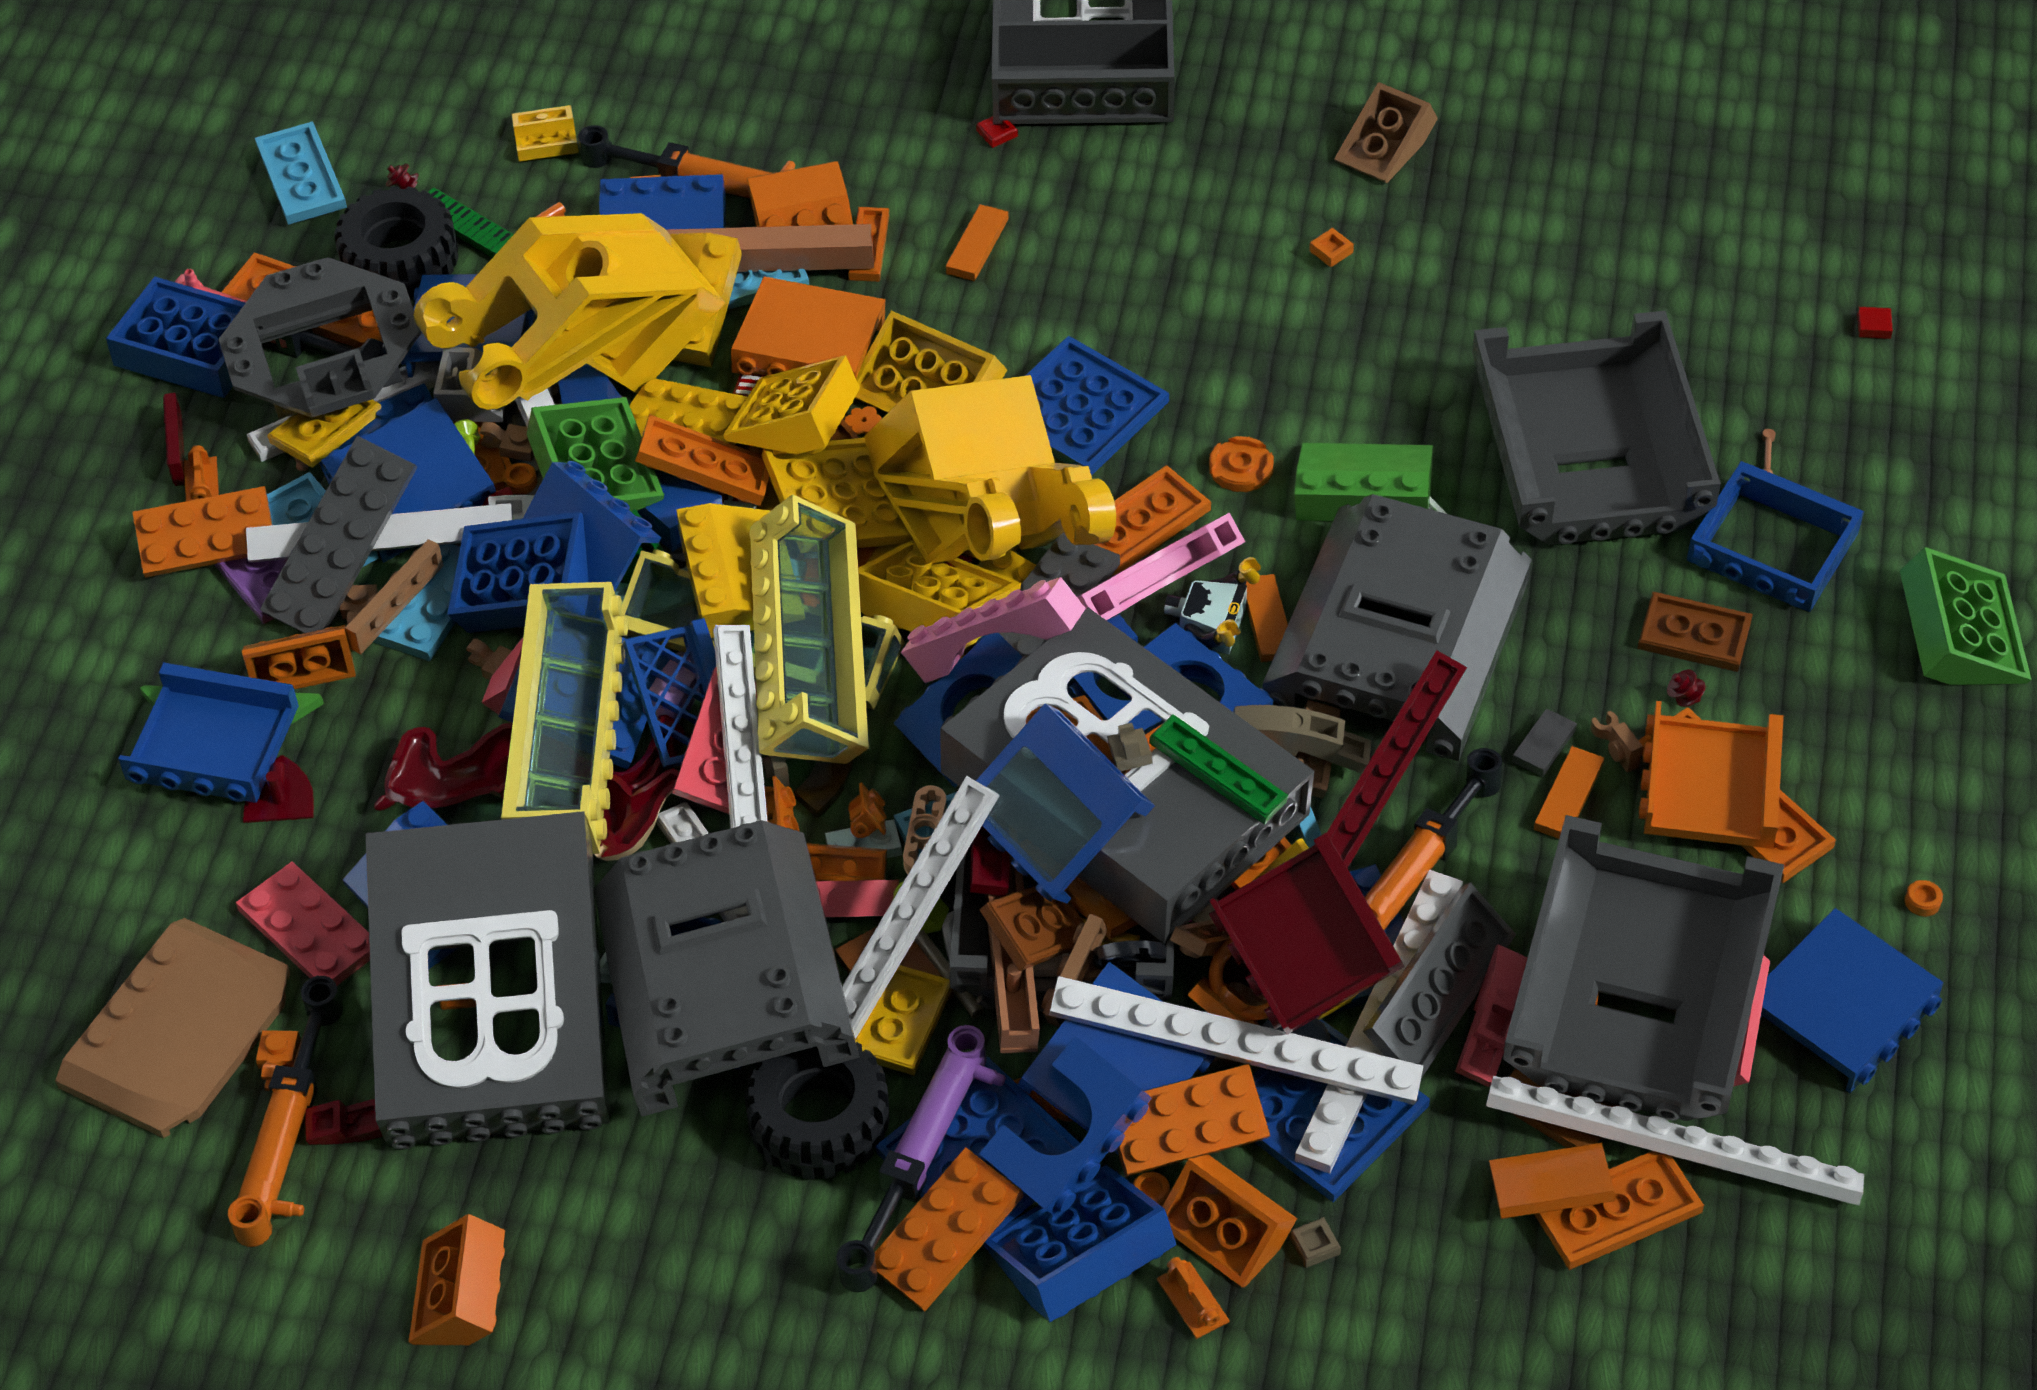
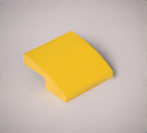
M571 105L512 114L519 162L579 153Z

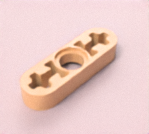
M924 786L915 794L903 852L904 870L907 874H909L915 864L914 862L918 858V849L923 850L931 837L918 836L915 833L916 830L922 826H929L935 830L947 809L946 794L937 786ZM929 800L935 801L932 805V815L926 814V805L929 803Z

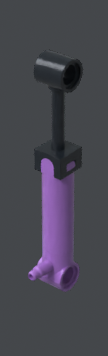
M959 1026L949 1034L948 1048L895 1151H889L879 1170L881 1190L885 1191L886 1194L862 1241H848L837 1252L836 1259L840 1282L844 1288L851 1292H864L875 1284L878 1274L874 1249L900 1198L917 1202L927 1182L926 1172L973 1079L998 1086H1003L1005 1083V1075L985 1067L987 1059L984 1035L980 1029L974 1026ZM964 1049L973 1050L971 1052H961ZM853 1264H864L860 1269L849 1268Z

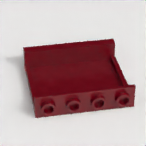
M1327 833L1314 839V846L1221 900L1216 901L1215 898L1209 900L1214 908V911L1209 913L1219 933L1226 930L1233 941L1227 945L1229 951L1238 965L1245 962L1251 972L1245 978L1256 997L1263 994L1270 1005L1264 1009L1274 1029L1282 1026L1287 1035L1405 967Z

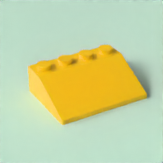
M707 232L670 234L725 302L719 311L673 360L712 368L742 256L738 238Z
M891 310L867 352L856 380L860 390L855 399L889 413L910 391L1003 379L1007 369L995 355Z
M846 355L760 377L723 434L725 441L791 454L804 452L815 454L824 450L860 390Z
M712 503L676 509L679 536L699 618H705L711 638H714L713 629L715 625H750V631L754 630L752 566L750 563L751 541L749 533L750 527L771 510ZM779 539V581L796 583L785 540ZM780 590L781 625L804 621L805 616L799 593Z
M913 540L858 568L862 614L873 618L874 615L885 616L894 621L893 625L897 629H905L910 632L921 625L925 627L931 626L945 616L948 618L955 617L966 608H979L990 599H1003L1014 590L1020 589L1021 582L959 558L928 564ZM944 562H949L955 567H952ZM980 637L967 643L965 648L976 643Z

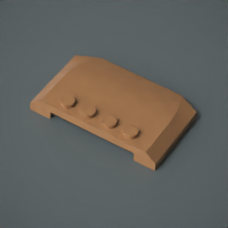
M186 918L172 922L63 1058L55 1080L58 1088L161 1138L169 1136L171 1134L169 1130L184 1121L190 1124L202 1116L260 1040L262 1030H267L285 1007V988L287 979L290 977L288 965Z

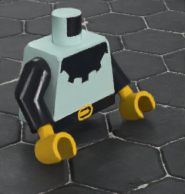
M1248 557L1240 563L1239 570L1223 578L1192 582L1186 598L1168 594L1164 614L1180 617V627L1185 631L1192 632L1197 640L1208 649H1214L1230 655L1236 635L1241 633L1239 626L1247 601L1246 581L1249 584L1258 583L1260 575L1257 571L1261 569L1260 564L1255 558Z

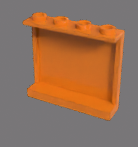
M764 276L731 348L732 373L751 375L753 373L768 376L846 355L854 376L857 378L876 330L880 331L885 322V299Z
M1656 701L1654 715L1647 714L1645 735H1651V742L1645 741L1643 762L1649 763V770L1643 769L1641 790L1647 791V798L1641 797L1638 819H1645L1644 834L1773 849L1778 830L1784 715L1769 714L1767 727L1661 715L1662 701Z

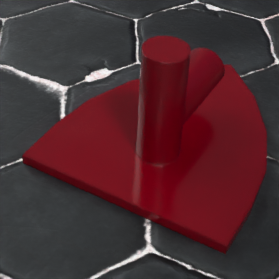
M284 755L275 760L271 766V771L266 774V782L257 803L245 801L244 823L314 818L313 789L307 775L296 763Z

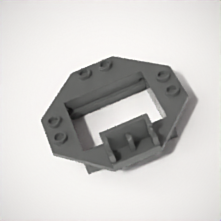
M327 257L266 275L221 335L219 342L234 390L273 403L278 419L298 413L309 417H316L375 399L383 387L403 382L398 365L421 335V330L415 323L414 309L404 283ZM368 311L373 312L387 353L386 355L363 361L360 350L357 348L298 366L296 370L300 381L275 388L262 343Z

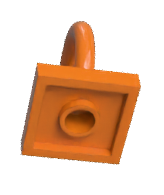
M1229 938L1216 950L1212 957L1208 973L1209 979L1204 976L1190 991L1188 996L1208 1013L1260 1025L1256 1020L1268 1018L1264 1009L1270 1006L1268 1002L1262 1005L1250 1006L1249 1002L1239 992L1224 983V967L1232 956L1227 947L1228 944L1233 942Z

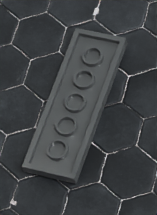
M356 436L262 604L260 611L302 633L328 628L417 470V466Z
M1062 533L1021 584L1020 590H1027L1041 580L1048 582L1062 577L1077 597L1109 579L1120 565V555L1094 544L1073 545L1065 533ZM999 633L1022 657L1032 654L1045 640L1020 633Z
M1471 882L1460 887L1363 1030V1033L1384 1056L1423 1065L1421 1078L1481 989L1496 945L1499 944L1508 948L1516 936L1515 932Z

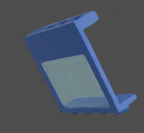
M1046 703L976 780L1000 795L982 825L990 833L987 838L988 841L1002 853L1007 851L1014 858L1011 862L1013 867L1025 877L1031 875L1038 883L1035 889L1050 902L1056 899L1067 904L1072 898L1064 890L1133 813L1136 812L1146 817L1155 807L1063 713Z

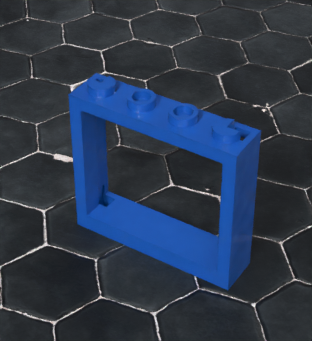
M1741 461L1719 494L1717 505L1708 511L1692 536L1687 561L1725 576L1732 581L1751 587L1760 593L1784 601L1791 606L1811 612L1858 535L1864 511ZM1740 495L1841 536L1812 584L1710 542ZM1843 519H1849L1850 522L1844 521Z

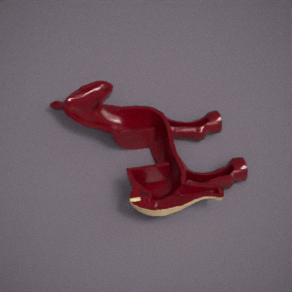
M659 715L657 717L658 721L670 728L675 719L668 715ZM513 723L499 725L483 735L469 750L446 761H442L437 753L436 735L430 728L416 727L408 730L402 735L388 768L384 784L385 795H381L377 799L374 809L383 811L396 803L414 807L422 801L430 808H438L487 793L504 799ZM677 723L674 730L686 735L683 727ZM662 732L663 738H665L667 735L664 732ZM540 734L536 775L591 786L594 764L576 754L566 744ZM653 736L646 753L638 763L623 772L613 771L612 780H607L606 788L610 792V807L604 810L603 816L607 822V837L601 840L600 854H594L599 859L604 861L619 860L622 857L632 855L640 849L653 830L665 800L673 791L679 771L672 768L662 773L665 769L662 767ZM671 736L666 743L670 758L677 756L676 747L681 743ZM570 792L578 798L567 810L580 809L582 794Z

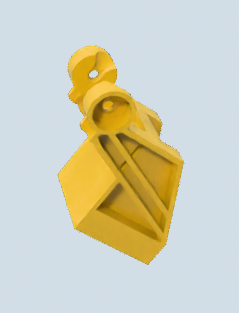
M642 213L529 217L466 287L454 282L441 283L432 287L421 296L415 306L413 315L416 325L433 346L443 349L452 348L462 343L475 347L485 341V336L499 330L530 309L537 315L536 321L512 347L502 343L486 344L483 346V355L478 364L473 369L459 372L460 384L472 401L479 408L491 410L510 404L518 396L528 401L532 396L543 392L586 363L638 394L648 381L655 379L719 311L725 302L665 228ZM451 317H455L454 319H452L450 322L447 323L448 319H450Z
M1031 375L910 391L864 436L874 475L928 564L955 560L966 550H971L980 561L994 560L1005 556L1006 552L1016 545H1019L1021 550L1047 546L1064 532L1073 545L1104 543L1110 541L1114 535L1116 508L1113 496L1106 483L1099 478L1092 479L1089 466L1055 463Z

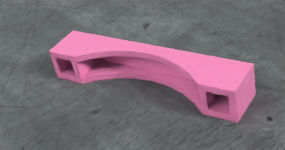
M1229 512L1078 595L1077 598L1085 607V610L1089 607L1105 620H1108L1164 586L1243 544L1245 540Z
M1062 577L1048 582L1041 580L1027 590H1014L1003 599L996 600L993 598L979 608L972 609L969 607L955 617L948 618L945 616L931 626L925 627L921 625L915 628L908 635L909 641L901 653L922 680L927 683L949 675L964 654L966 644L980 636L1013 632L1047 640L1071 631L1085 611V607Z

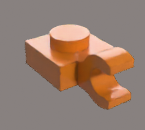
M262 1030L256 1062L258 1069H262L261 1078L266 1080L265 1091H270L269 1085L276 1065L293 1067L301 1041L298 1031Z

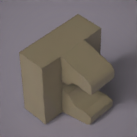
M1133 723L1118 726V734L1107 736L1114 764L1120 771L1153 764L1152 753L1143 728L1134 730Z

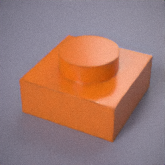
M1331 228L1310 242L1309 251L1329 267H1333L1353 253L1354 244L1334 228Z

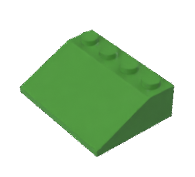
M626 397L531 408L526 434L543 479L552 462L567 463L568 461H575L586 469L585 473L589 477L606 485L609 494L626 502L630 506L629 511L634 509L638 511L664 499V493L655 470L635 462L642 437Z
M1302 443L1295 484L1296 520L1333 521L1339 507L1346 504L1354 506L1361 503L1364 497L1372 494L1429 509L1433 445Z
M1924 547L1900 569L1925 677L1949 685L2027 684L2032 680L2005 574Z

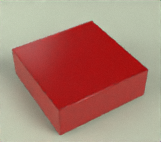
M992 116L976 124V131L992 148L1018 137V129L1008 120H1003V124H993Z
M1859 307L1857 313L1859 337L1891 339L1893 332L1891 308Z

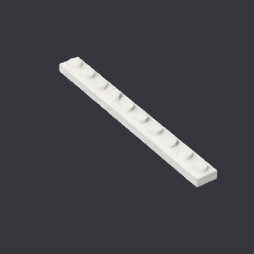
M1432 870L1428 871L1393 945L1405 967L1374 985L1346 1047L1384 1056L1363 1033V1030L1460 887L1463 886V881ZM1328 1084L1295 1153V1161L1330 1174L1367 1093Z
M1060 976L1057 979L1049 1012L1050 1016L1412 1105L1417 1101L1423 1065L1293 1033L1287 1035L1285 1031Z
M1493 1076L1486 1103L1487 1107L1860 1205L1863 1195L1864 1174L1858 1173L1850 1167H1836L1821 1163L1810 1156L1798 1157L1783 1153L1772 1146L1761 1147L1745 1143L1740 1138L1734 1136L1723 1137L1715 1135L1697 1126H1681L1670 1123L1665 1118L1659 1116L1648 1117L1633 1113L1625 1107L1595 1103L1587 1097H1572L1558 1093L1550 1087L1538 1088L1523 1084L1512 1077L1501 1078Z

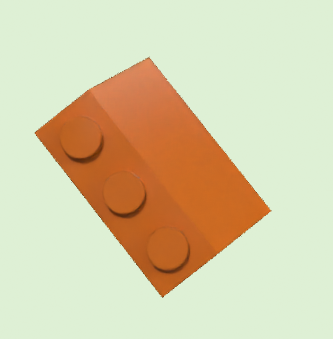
M838 161L747 178L756 227L853 225L848 194Z
M345 625L295 634L270 641H262L243 646L242 649L249 677L291 684L294 690L356 677Z
M1210 1155L1188 1159L1162 1206L1165 1208L1174 1238L1242 1288L1246 1287L1281 1249L1297 1220L1291 1213Z
M467 1214L422 1241L409 1343L414 1345H471L493 1333L496 1324L497 1295L501 1286L499 1280L501 1261L505 1253L503 1246L504 1229L471 1214Z

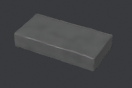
M1546 709L1513 754L1512 763L1543 777L1575 733L1577 723Z

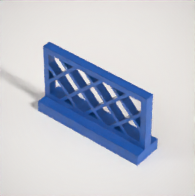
M705 618L693 620L688 626L624 639L622 643L663 769L682 764L684 755L670 758L666 743L671 736L688 746L690 738L674 729L681 717L693 724L696 723L697 716L685 709L692 698L701 703L703 702L712 672L716 667L715 648ZM683 637L687 649L683 658L665 648L669 640ZM645 645L656 651L657 654L651 664H648L637 658L634 647ZM660 654L679 664L672 677L654 667ZM682 666L695 673L697 682L693 689L675 679ZM641 669H643V670L646 671V673L644 674V676H643V674H642ZM649 673L668 683L661 696L647 689L645 680ZM670 686L689 695L682 708L664 698ZM698 686H699V688H700L701 693H699L698 691H696L697 688H698ZM659 705L678 715L671 728L657 720L655 712ZM662 732L667 734L665 738H663Z

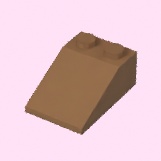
M1378 82L1334 160L1358 172L1388 183L1424 144L1438 118L1430 103Z

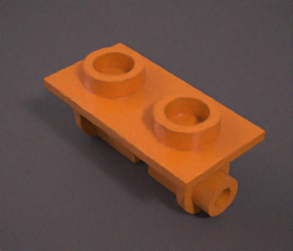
M193 446L188 453L189 460L184 461L186 501L219 495L217 456L209 457L207 451L202 446Z
M773 776V787H764L767 819L772 818L767 821L799 831V825L793 811V806L796 805L795 795L789 786L785 787L776 776Z
M861 782L859 783L860 795L854 798L848 807L850 820L852 821L850 822L851 833L857 838H865L879 829L885 835V819L887 818L883 810L885 802L875 789L872 788L869 791Z
M1180 1257L1171 1259L1167 1263L1168 1272L1159 1276L1157 1281L1194 1337L1198 1339L1229 1323V1318L1191 1262L1181 1260Z

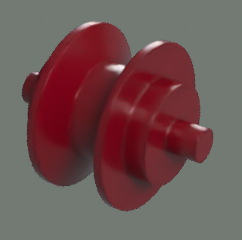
M407 163L397 165L396 167L390 165L387 168L390 173L387 176L386 186L395 185L399 186L400 189H406L407 187L415 188L418 183L416 180L419 174L413 173L410 175L407 172L409 167Z
M1686 669L1672 675V679L1667 687V693L1670 697L1676 698V702L1680 707H1688L1701 701L1706 685L1702 679L1697 678L1693 670Z

